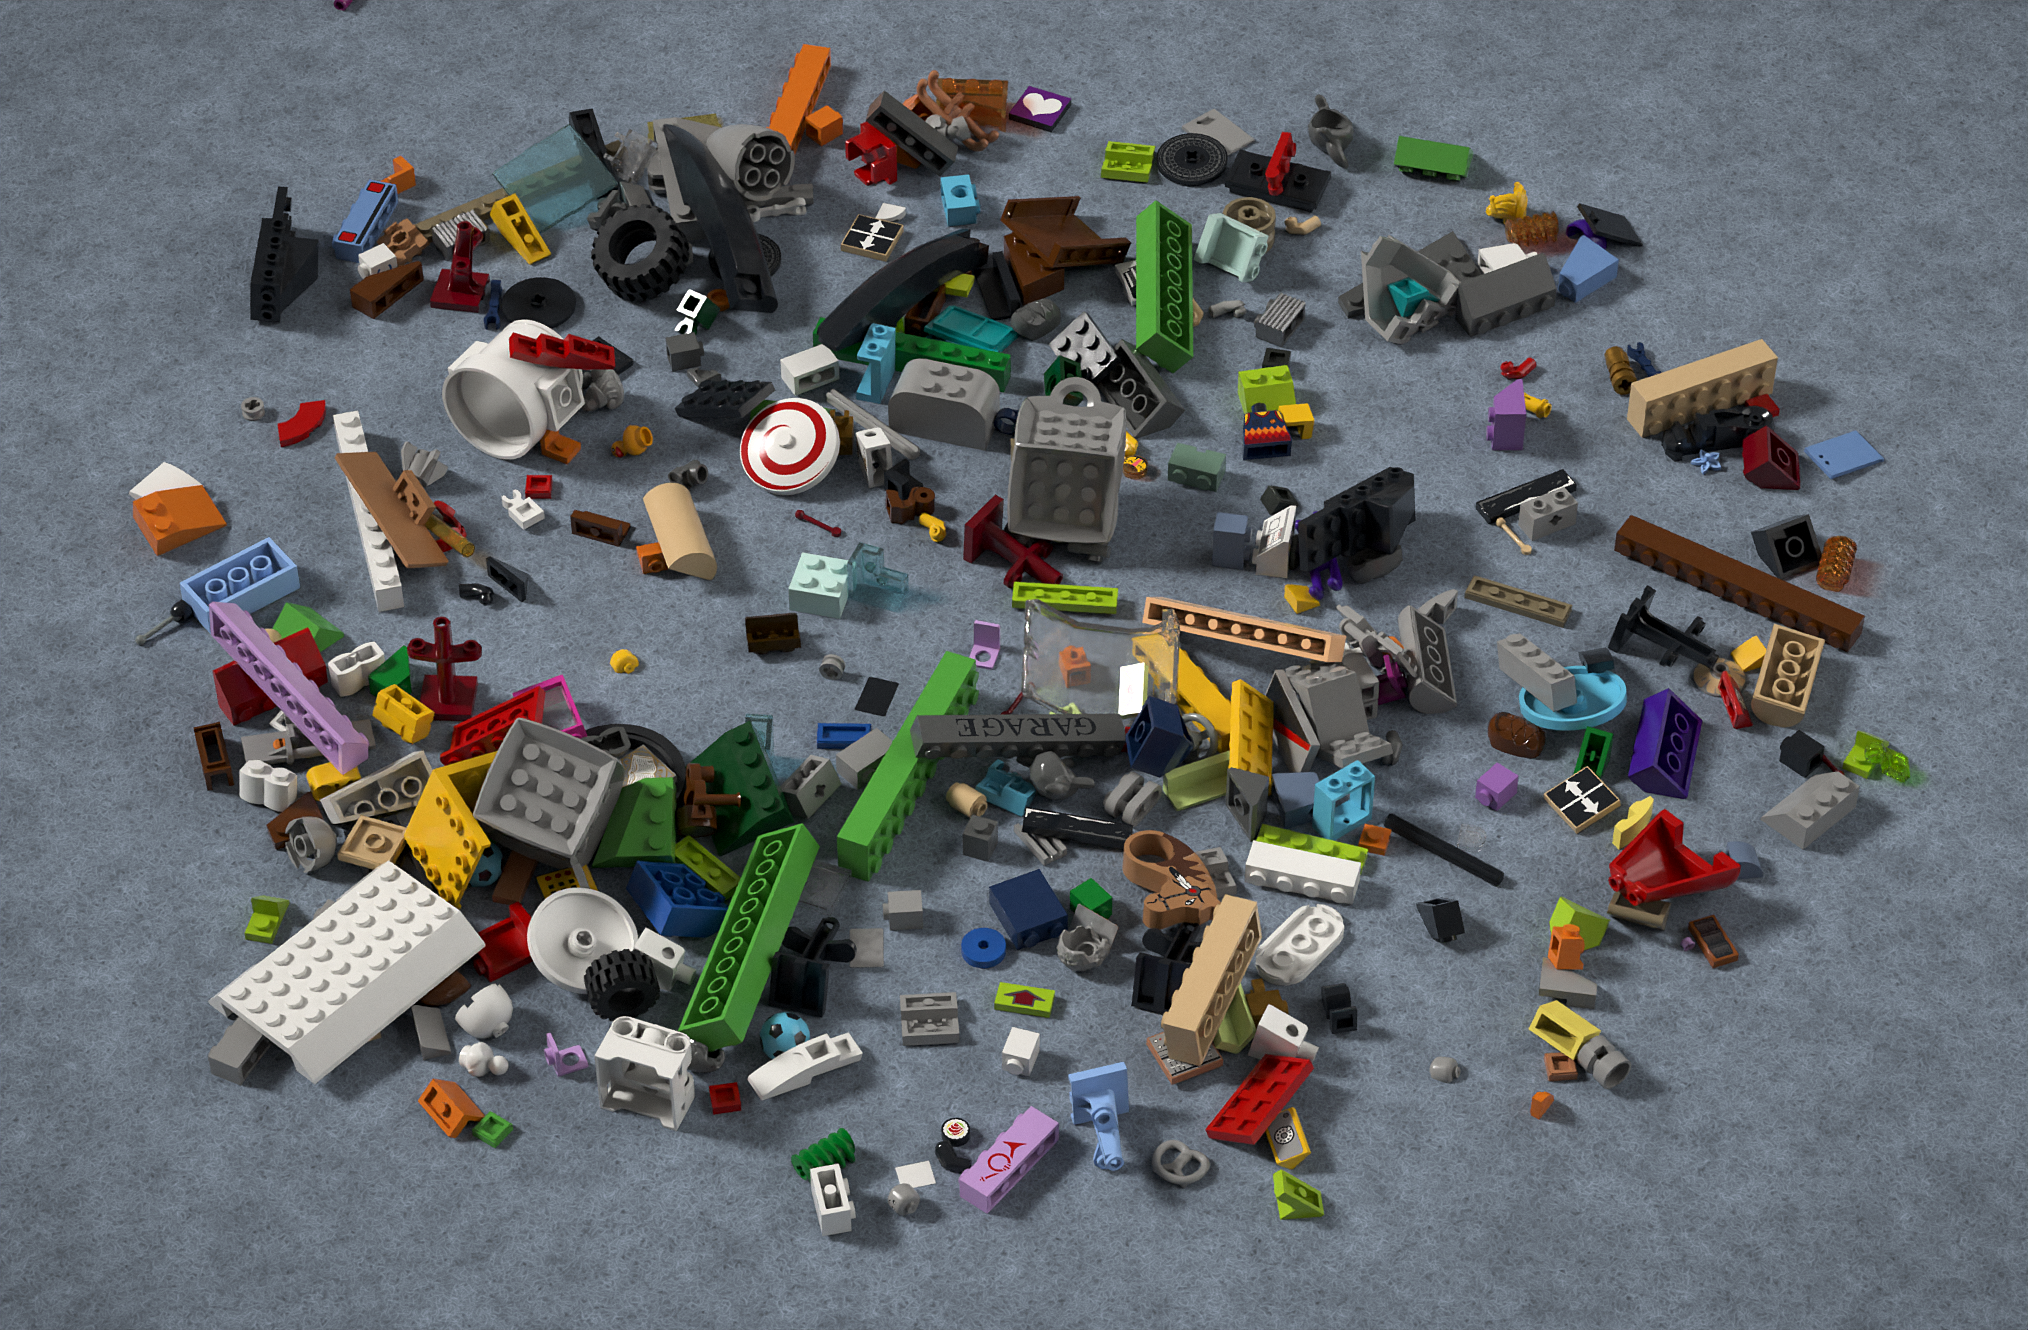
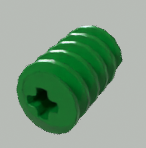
M839 1128L837 1133H830L828 1138L820 1139L818 1144L814 1143L808 1149H802L799 1155H792L791 1163L797 1174L811 1184L810 1169L839 1164L840 1168L844 1169L846 1167L845 1158L853 1164L855 1162V1145L847 1130Z

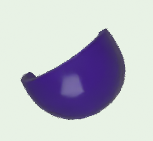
M1578 219L1567 226L1565 234L1568 237L1584 232L1586 237L1606 250V237L1595 235L1585 219Z

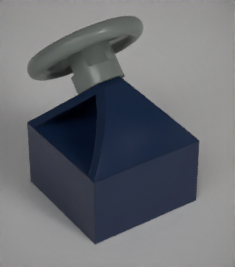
M1148 696L1125 736L1130 767L1159 778L1176 768L1183 761L1190 764L1214 756L1218 748L1216 730L1206 717L1197 713H1188L1182 716L1178 705L1152 696ZM1196 721L1202 724L1206 730L1200 733L1191 731L1185 723ZM1210 738L1208 752L1199 758V746H1201L1203 740Z

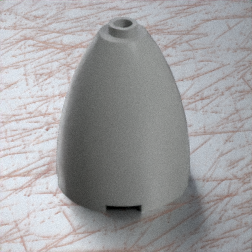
M736 124L716 130L706 141V147L734 183L739 193L748 199L765 201L773 198L772 195L782 185L786 186L792 176L795 164L794 151L791 150L786 136L777 131L753 124Z

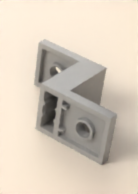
M1314 659L1309 662L1310 665L1303 667L1297 665L1285 669V673L1294 691L1300 694L1302 708L1321 745L1316 755L1317 757L1343 769L1357 760L1365 763L1393 754L1391 743L1369 733L1356 672L1337 665L1335 662H1324Z

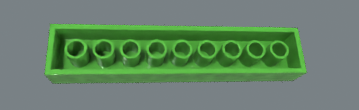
M949 651L945 652L837 835L839 873L869 882L873 873L879 872L884 854L890 853L895 835L901 834L906 816L912 815L917 797L923 796L928 778L932 779L934 777L939 759L943 760L945 758H916L910 734L914 720L917 715H968L969 707L976 704L979 696V690L976 689L979 672L976 671L975 659Z
M803 823L757 837L678 1029V1032L686 1034L690 1039L706 1045L710 1052L727 1046L738 1045L745 1038L772 969V957L775 952L779 951L820 847Z

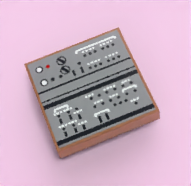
M1164 1032L1146 1039V1045L1171 1085L1223 1066V1058L1213 1043L1202 1065L1197 1066L1169 1058L1167 1046L1164 1045Z

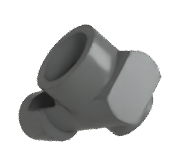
M692 460L684 466L673 469L668 474V479L671 483L685 486L690 492V488L694 484H704L707 481L708 469L700 461Z
M1068 543V552L1081 555L1088 554L1087 560L1102 562L1103 557H1110L1111 547L1108 546V543Z

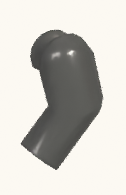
M1391 730L1386 734V740L1391 743L1393 754L1381 757L1383 765L1391 764L1392 766L1399 761L1403 744L1398 732L1395 730Z

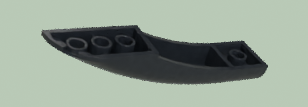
M664 124L662 127L683 203L690 207L711 245L721 273L730 309L774 313L778 307V301L755 226L739 191L709 149L698 138L682 128Z
M965 228L911 249L875 272L826 317L817 328L819 342L837 352L864 341L872 323L893 328L897 327V322L936 288L960 274L987 264L989 245L981 243L977 238H970L971 229Z

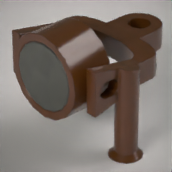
M699 763L687 764V788L684 794V807L676 810V829L679 836L687 837L689 835L692 838H701L715 834L717 832L716 808L710 805H736L740 808V792L737 794L706 793V783H713L714 781L713 766H700Z

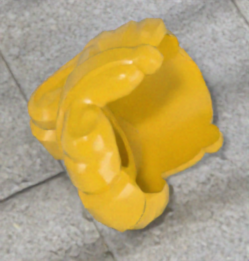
M1520 182L1514 183L1513 194L1508 193L1497 197L1494 195L1490 196V204L1486 208V214L1497 219H1503V223L1508 227H1516L1522 224L1526 218L1528 199L1526 190Z

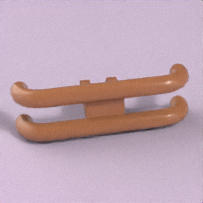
M931 71L928 81L924 78L920 79L917 84V94L921 102L934 115H941L948 126L951 125L954 118L963 116L969 131L980 140L975 142L969 138L961 141L967 148L975 152L983 151L988 146V143H993L998 139V131L993 130L987 134L968 116L974 108L972 103L967 104L963 109L958 106L964 97L961 92L951 99L938 86V71ZM927 86H929L933 95L946 107L945 110L927 94Z

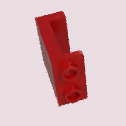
M519 901L509 905L510 917L478 932V935L485 943V947L471 957V959L473 960L476 972L480 976L484 975L490 983L533 962L527 943V932L531 916Z

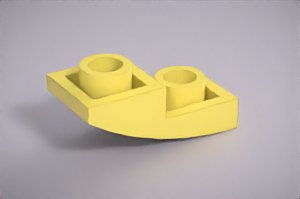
M1651 796L1633 803L1629 807L1628 819H1622L1614 826L1612 843L1618 849L1628 845L1649 823L1654 802Z

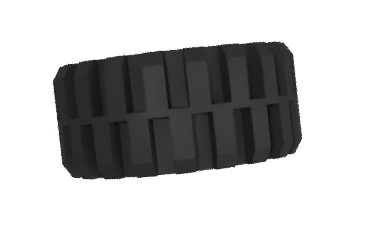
M641 204L640 207L633 205L629 206L625 211L623 209L617 211V215L613 218L610 216L605 221V226L599 228L597 231L598 237L594 238L592 244L594 249L591 251L594 269L608 288L618 297H623L629 301H634V299L646 301L648 297L651 299L659 297L658 294L668 292L670 290L669 287L673 283L676 285L680 280V274H684L687 268L685 263H688L690 253L688 252L689 243L686 236L672 216L660 207ZM648 241H656L654 249L644 260L635 264L625 265L628 255L635 247Z

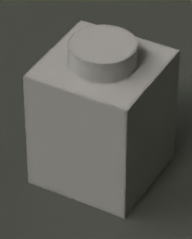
M921 890L888 892V903H883V920H889L890 930L923 929Z

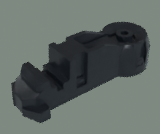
M1748 406L1741 411L1729 409L1709 411V414L1701 415L1699 412L1695 413L1694 422L1688 425L1687 429L1681 426L1679 421H1675L1671 428L1664 430L1661 446H1663L1665 454L1674 462L1682 461V456L1699 454L1701 449L1705 452L1743 447V439L1766 425L1774 431L1775 424L1772 414L1767 409L1759 406Z

